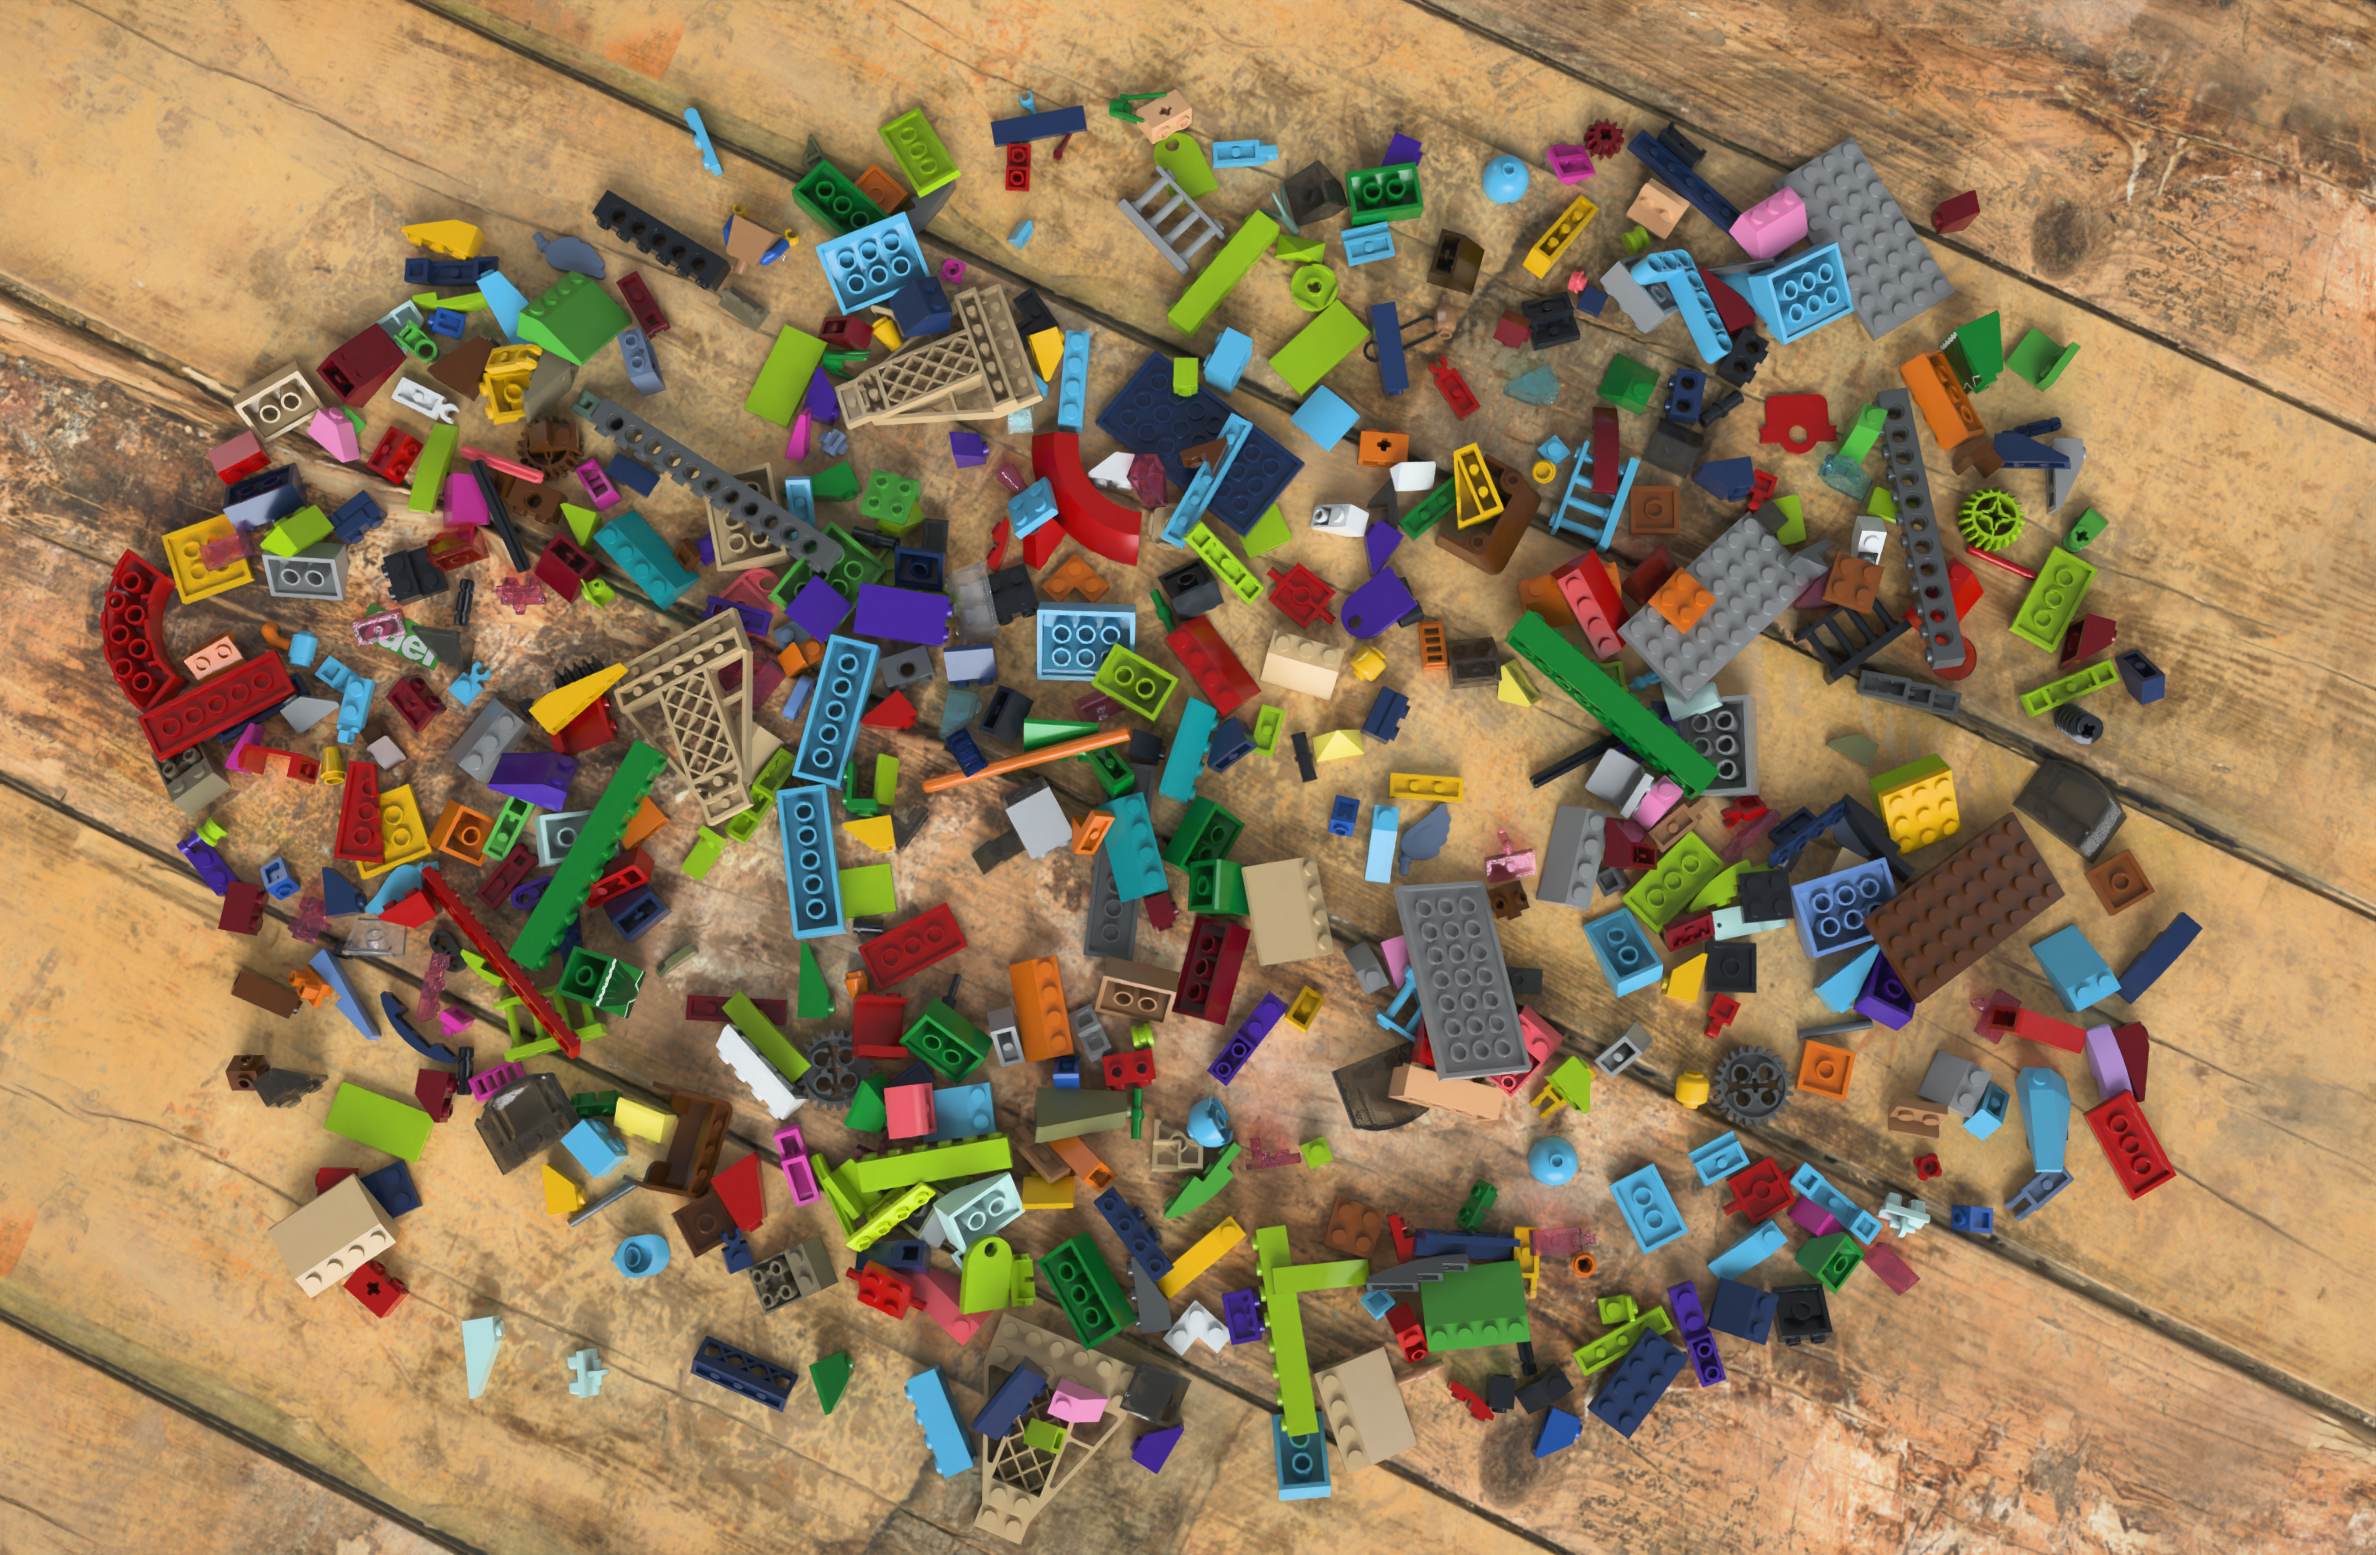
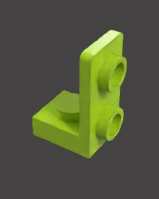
M704 825L697 832L702 837L681 866V870L698 881L704 879L729 842Z

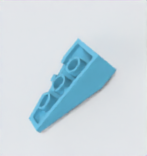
M2024 1067L2015 1080V1085L2035 1172H2061L2063 1170L2071 1107L2066 1080L2047 1067Z

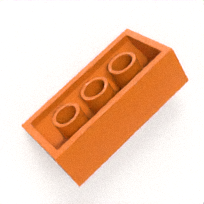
M1943 350L1923 352L1899 367L1902 372V380L1912 390V398L1916 405L1921 407L1924 413V421L1933 429L1936 435L1935 441L1940 448H1943L1944 451L1951 450L1987 433Z
M1616 562L1602 564L1621 599V583ZM1551 575L1521 580L1519 582L1517 592L1523 615L1528 610L1536 611L1545 618L1546 621L1544 623L1550 628L1577 623Z
M1047 956L1009 965L1026 1063L1075 1054L1058 956Z

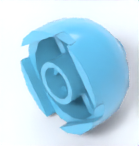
M1504 154L1496 156L1487 164L1483 171V192L1490 200L1498 204H1503V202L1515 203L1523 197L1528 188V168L1520 158L1514 155Z
M1209 1096L1197 1102L1190 1110L1187 1131L1192 1139L1195 1138L1204 1147L1215 1148L1230 1143L1233 1139L1232 1128H1227L1225 1121H1230L1220 1100L1218 1098L1212 1099L1213 1096Z
M1554 1135L1545 1136L1536 1140L1530 1147L1527 1163L1532 1176L1536 1180L1549 1186H1557L1568 1182L1576 1173L1578 1156L1573 1145L1565 1138Z

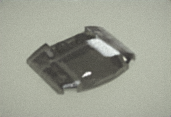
M2046 758L2012 805L2093 864L2126 820V813L2113 792L2096 776L2073 763Z
M1414 1042L1403 1043L1331 1071L1353 1129L1382 1131L1397 1128L1412 1122L1430 1109L1429 1107L1388 1097L1394 1067L1403 1066V1063L1411 1064L1412 1061L1410 1059ZM1426 1065V1069L1433 1070L1431 1066Z
M547 1072L526 1075L502 1087L483 1106L485 1110L481 1119L476 1118L474 1124L501 1173L506 1175L564 1138L581 1120L555 1074Z

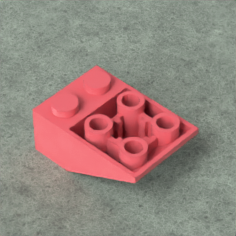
M1525 1005L1518 1012V1017L1531 1070L1524 1073L1487 1076L1510 1097L1559 1048L1564 1038L1528 1005Z

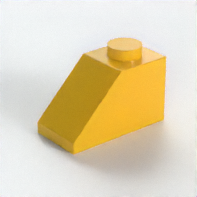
M1057 327L1026 336L1039 376L1044 382L1050 381L1064 351L1065 338L1062 331H1058Z
M891 815L842 823V827L871 849L878 850V853L893 851L892 847L898 846L894 817Z
M1697 954L1669 970L1667 975L1664 974L1660 984V988L1663 989L1662 995L1688 1003L1696 1002L1708 954Z
M554 1164L541 1165L548 1216L584 1209L587 1197L585 1190L581 1188V1184Z

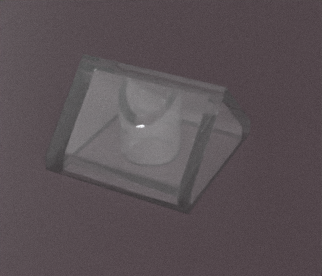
M358 918L342 949L343 955L356 957L405 958L407 926L380 919Z

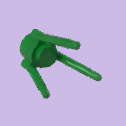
M1167 93L1120 94L1119 99L1112 98L1109 106L1110 117L1126 120L1137 124V121L1144 123V118L1132 114V104L1128 100L1166 97Z
M825 350L822 365L823 368L830 369V375H836L851 381L856 378L839 371V369L844 368L846 360L866 361V356L859 355H870L871 351Z

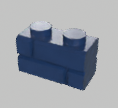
M363 489L328 516L327 519L333 525V530L337 536L347 545L361 542L365 537L364 534L370 529L379 528L384 523L383 519L387 517V514L374 497Z
M1382 686L1360 732L1386 745L1389 739L1394 741L1400 730L1396 725L1400 718L1405 719L1411 707L1406 705L1409 698L1388 687Z

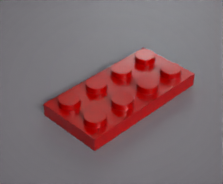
M947 902L857 948L879 992H882L969 947Z
M2124 1089L2083 1113L2085 1120L2130 1199L2134 1201L2177 1176L2130 1090Z

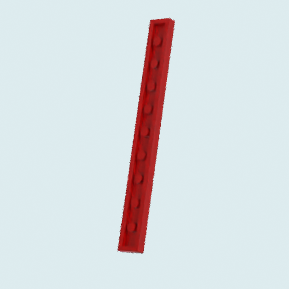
M430 865L422 869L423 884L427 886L446 912L572 1060L578 1056L581 1044L578 1034L575 1031H570L565 1026L566 1022L562 1015L558 1012L554 1013L550 1008L551 1005L548 999L543 994H538L533 981L529 977L522 975L517 962L514 959L510 960L505 955V949L498 941L494 942L490 937L488 928L483 923L479 924L475 919L473 910L461 903V898L457 891L453 888L450 890L446 885L444 876L439 871L435 872Z

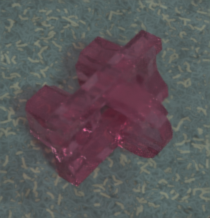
M505 577L502 586H496L495 592L500 596L501 604L513 605L516 615H524L527 605H545L546 597L542 591V583L538 577H529L526 586H519L518 579L514 577Z
M313 896L311 898L303 897L299 904V909L304 912L300 919L294 918L291 920L288 930L293 933L291 937L314 944L320 929L329 932L332 924L325 921L327 917L325 900Z

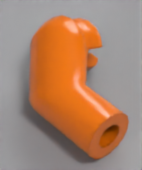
M267 621L262 626L261 633L269 646L289 651L292 639L280 637L277 633L279 629L277 623Z

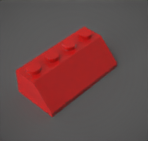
M1591 548L1552 571L1550 575L1592 652L1602 661L1621 650L1627 643L1617 631L1631 618L1596 552Z
M1205 615L1183 624L1165 637V644L1212 707L1217 709V713L1222 720L1262 692Z

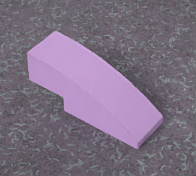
M2106 1023L2087 1029L2085 1039L2091 1074L2097 1079L2101 1101L2109 1099L2124 1089L2130 1090L2133 1095L2122 1054L2109 1024Z

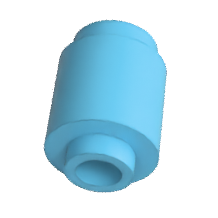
M299 630V634H293L288 654L290 664L309 668L310 663L314 662L318 639L314 638V633Z

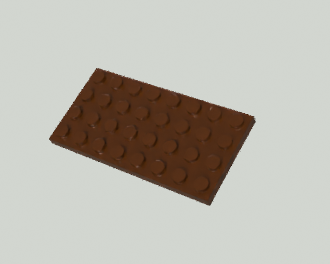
M2010 812L1862 918V921L1914 1003H1921L2065 896V893L2014 812Z

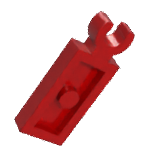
M1441 356L1439 357V362L1442 367L1436 368L1431 362L1428 369L1433 375L1438 376L1434 380V384L1458 420L1461 421L1479 410L1481 406L1456 368L1448 370L1447 360Z

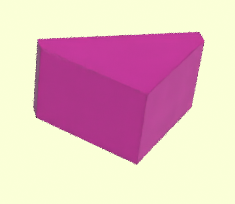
M1803 1195L1787 1215L1815 1238L1840 1233L1844 1228L1830 1212Z

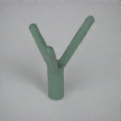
M1281 185L1282 203L1275 191H1272L1271 195L1282 215L1262 208L1259 210L1267 216L1283 221L1291 234L1296 236L1301 230L1289 215L1285 188Z

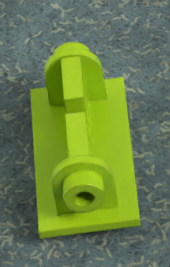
M597 578L589 583L581 579L584 586L581 588L585 599L588 602L590 601L594 607L598 606L605 611L603 604L613 600L615 591L602 579Z
M1028 1252L1012 1255L1010 1276L1012 1307L1035 1305V1300L1037 1299L1035 1284L1031 1282L1030 1278L1034 1276V1260Z

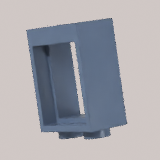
M639 327L617 334L629 378L643 397L665 391L666 387L654 346L642 329Z

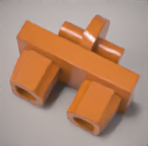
M305 964L303 970L292 969L287 980L290 986L297 987L299 997L306 998L313 1007H320L322 1004L321 998L329 996L334 990L318 971L309 964Z

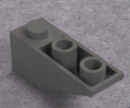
M1131 1255V1261L1127 1262L1128 1276L1134 1277L1135 1287H1130L1132 1302H1137L1139 1312L1134 1313L1138 1319L1135 1322L1136 1328L1141 1327L1142 1334L1172 1329L1169 1301L1136 1258Z

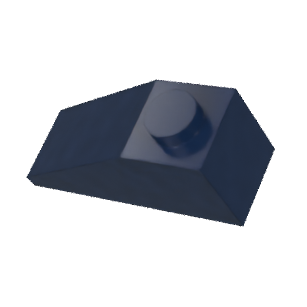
M2012 430L1995 433L1993 449L2005 462L2000 467L2002 469H2071V461L2068 456Z

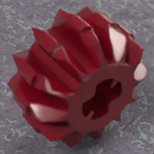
M1608 118L1604 120V123L1597 119L1594 125L1590 124L1583 140L1587 142L1584 146L1585 150H1592L1590 153L1591 157L1598 154L1599 160H1602L1605 155L1610 160L1614 153L1618 154L1620 152L1621 145L1624 143V137H1622L1623 129H1616L1617 121L1611 125Z

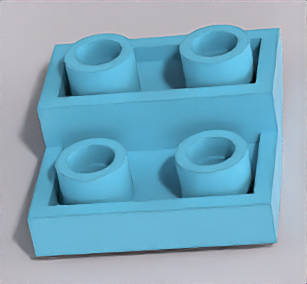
M1321 385L1290 420L1292 424L1308 434L1313 442L1329 452L1358 421L1360 416L1332 391Z

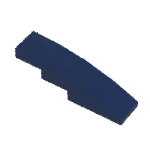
M2179 912L2164 931L2159 932L2148 947L2140 951L2119 976L2117 981L2122 989L2116 991V993L2127 1003L2132 1004L2164 973L2203 928L2186 913Z

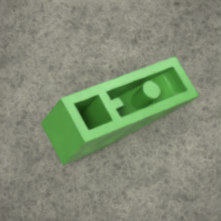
M509 796L482 852L503 862L512 851L537 805Z

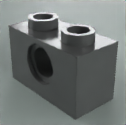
M925 645L879 660L890 691L898 689L900 692L909 689V685L918 683V685L927 684L932 681L933 677H936L928 649ZM912 665L915 667L913 674L909 676L903 675L904 667Z

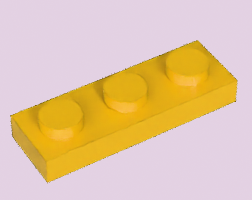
M1391 772L1388 798L1462 803L1464 778Z

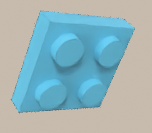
M1046 477L1033 483L1025 491L1007 502L1014 533L1020 539L1059 513L1051 482Z

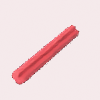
M464 445L462 447L461 456L471 461L482 459L488 467L533 483H541L543 481L544 473L541 470L472 446Z

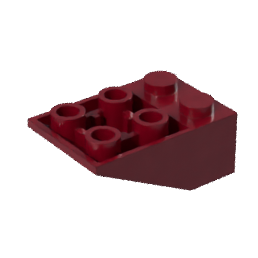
M375 323L330 353L316 369V372L345 405L363 408L406 360L407 355L379 323Z

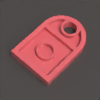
M752 568L741 574L719 598L765 610L773 614L779 607L767 599V597L780 580L768 569ZM766 578H771L774 581L773 587L769 590H764L761 587L762 581ZM717 607L715 614H720L722 607ZM746 632L747 637H749L752 633Z

